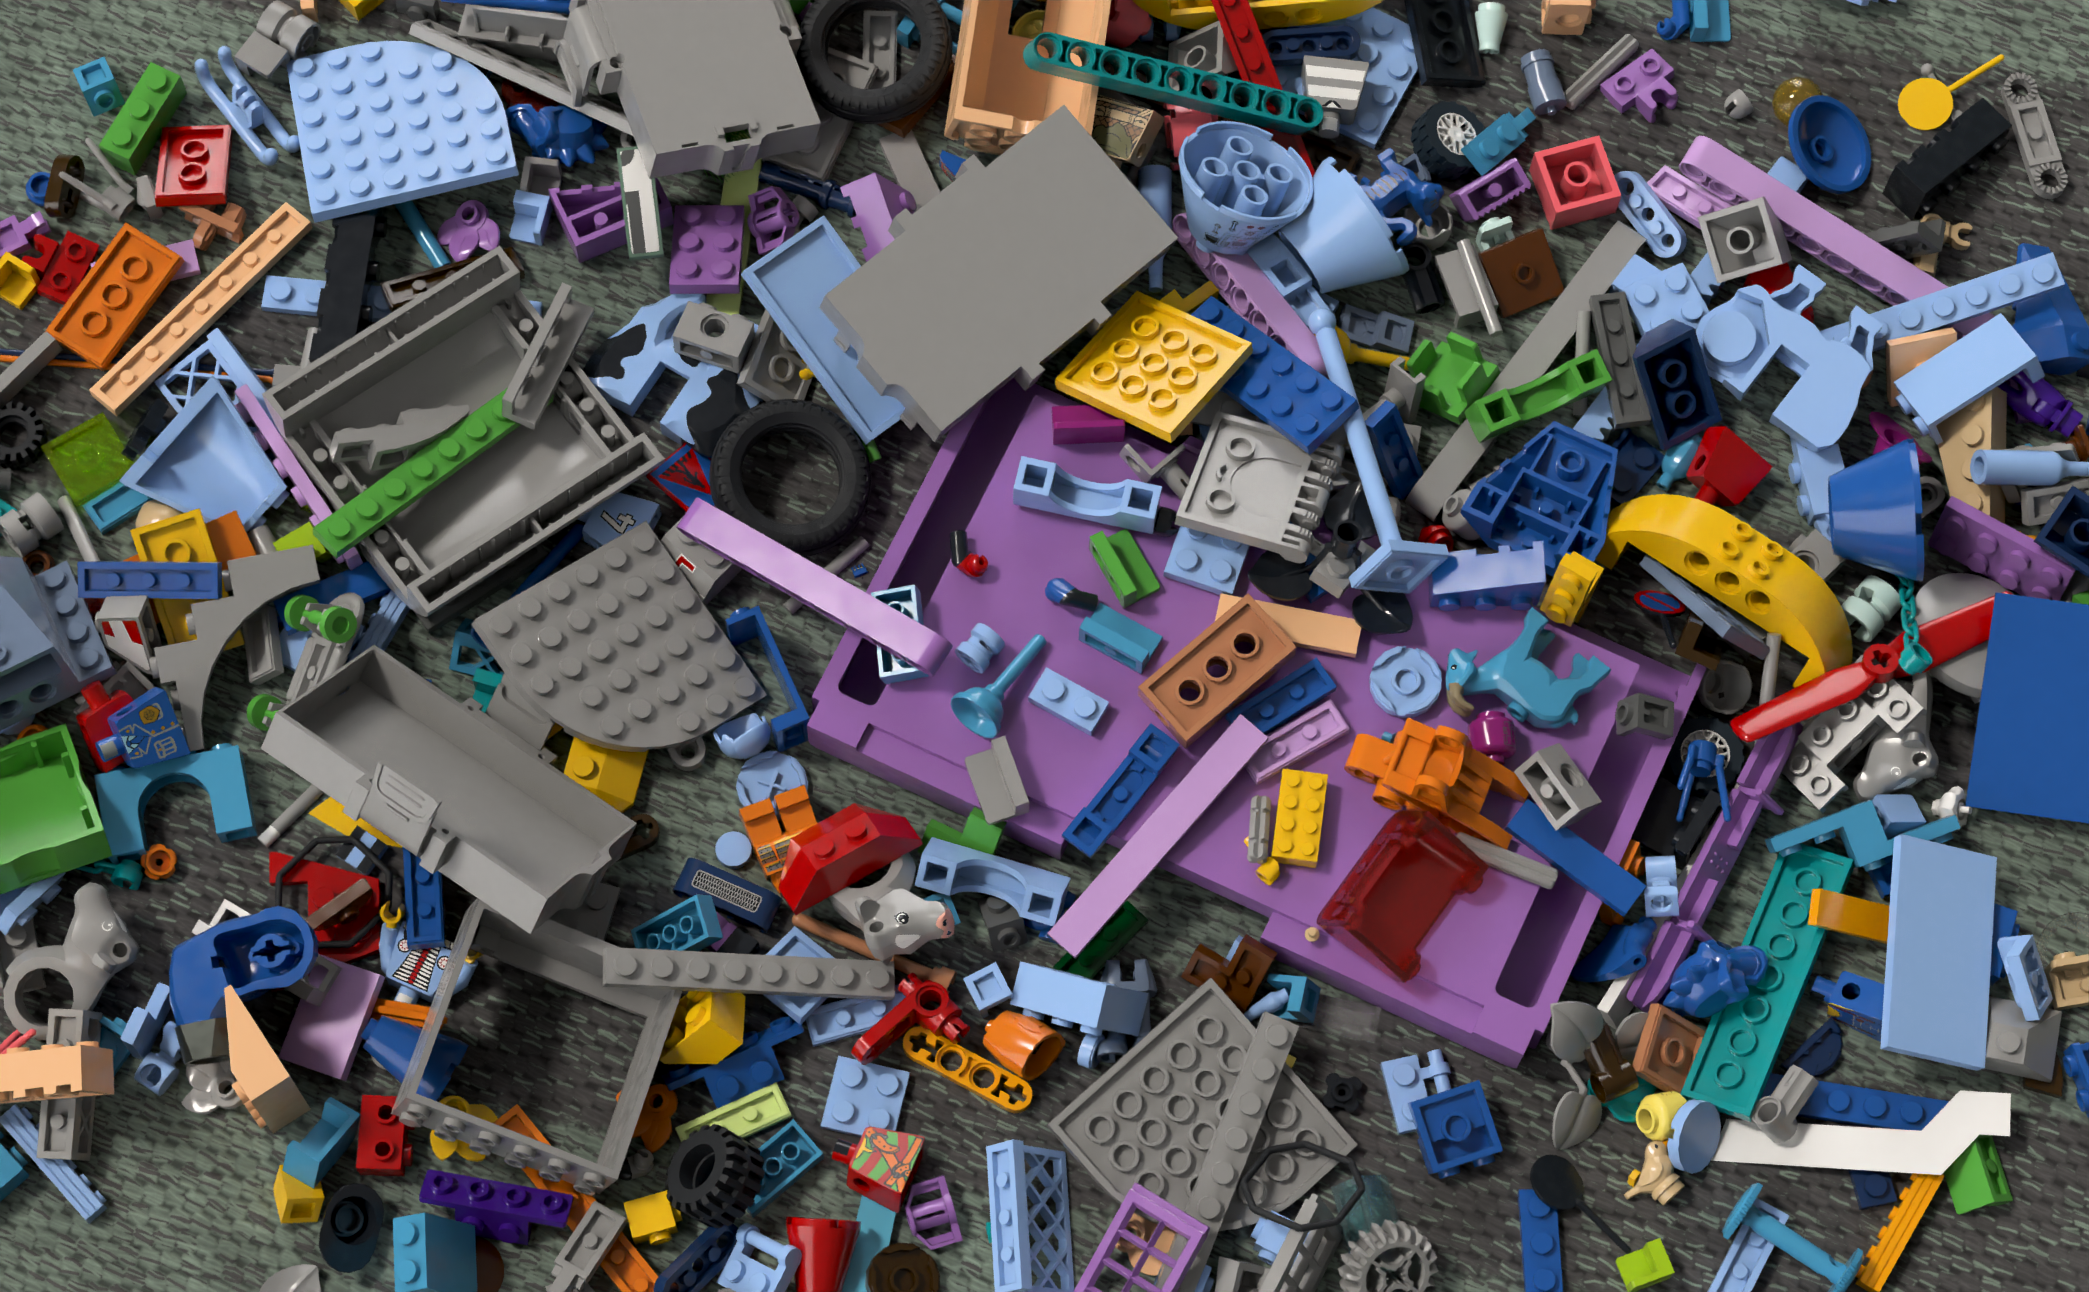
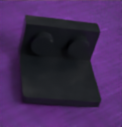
M1658 777L1631 840L1639 842L1641 846L1659 856L1675 855L1676 865L1684 869L1710 825L1714 822L1715 817L1722 809L1720 794L1710 790L1705 800L1691 793L1682 822H1678L1676 817L1683 789L1679 790L1676 784L1663 777Z

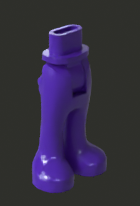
M2020 371L2012 376L2011 379L2022 387V391L2014 389L2006 382L1997 386L2007 393V405L2039 426L2044 428L2048 426V431L2051 433L2056 430L2068 438L2083 418L2081 413L2071 407L2073 402L2066 400L2056 388L2042 378L2032 383L2027 375Z

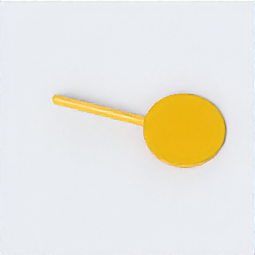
M1998 55L1948 87L1933 78L1913 80L1903 88L1898 99V110L1901 117L1911 127L1919 130L1928 131L1939 128L1949 119L1952 113L1953 98L1951 93L2003 61L2004 55Z

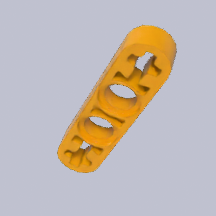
M921 1026L913 1027L905 1034L903 1050L906 1056L914 1062L1014 1114L1022 1113L1031 1105L1032 1089L1020 1077L958 1044H953L943 1036L936 1037L930 1030L924 1029ZM922 1035L926 1037V1045L935 1050L936 1043L943 1046L937 1051L935 1061L931 1062L928 1060L931 1057V1052L922 1048L918 1053L914 1052L913 1043L910 1040L912 1038L918 1040ZM953 1052L961 1057L962 1064L959 1069L948 1071L943 1068L941 1059L945 1054ZM984 1069L990 1071L994 1076V1083L988 1088L976 1086L973 1077L977 1071ZM1003 1077L1007 1079L1004 1087L1011 1091H1015L1017 1087L1022 1088V1096L1026 1100L1024 1102L1018 1100L1014 1105L1009 1103L1010 1096L1004 1091L1000 1090L999 1097L992 1094L998 1089L1000 1079Z

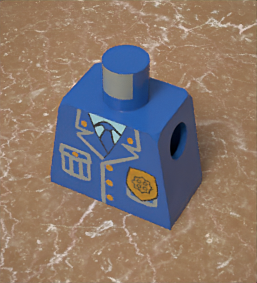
M158 687L150 689L109 716L107 720L113 735L95 743L103 762L122 755L126 765L132 768H139L191 754L167 693Z

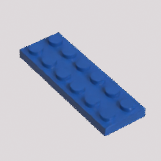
M1210 296L1191 314L1198 319L1252 343L1253 353L1220 390L1309 455L1360 408L1357 399L1213 296Z

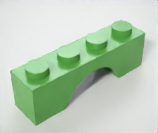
M1595 349L1567 361L1553 371L1533 381L1511 389L1504 388L1476 400L1464 413L1478 442L1481 443L1600 392L1612 381V378L1598 350Z

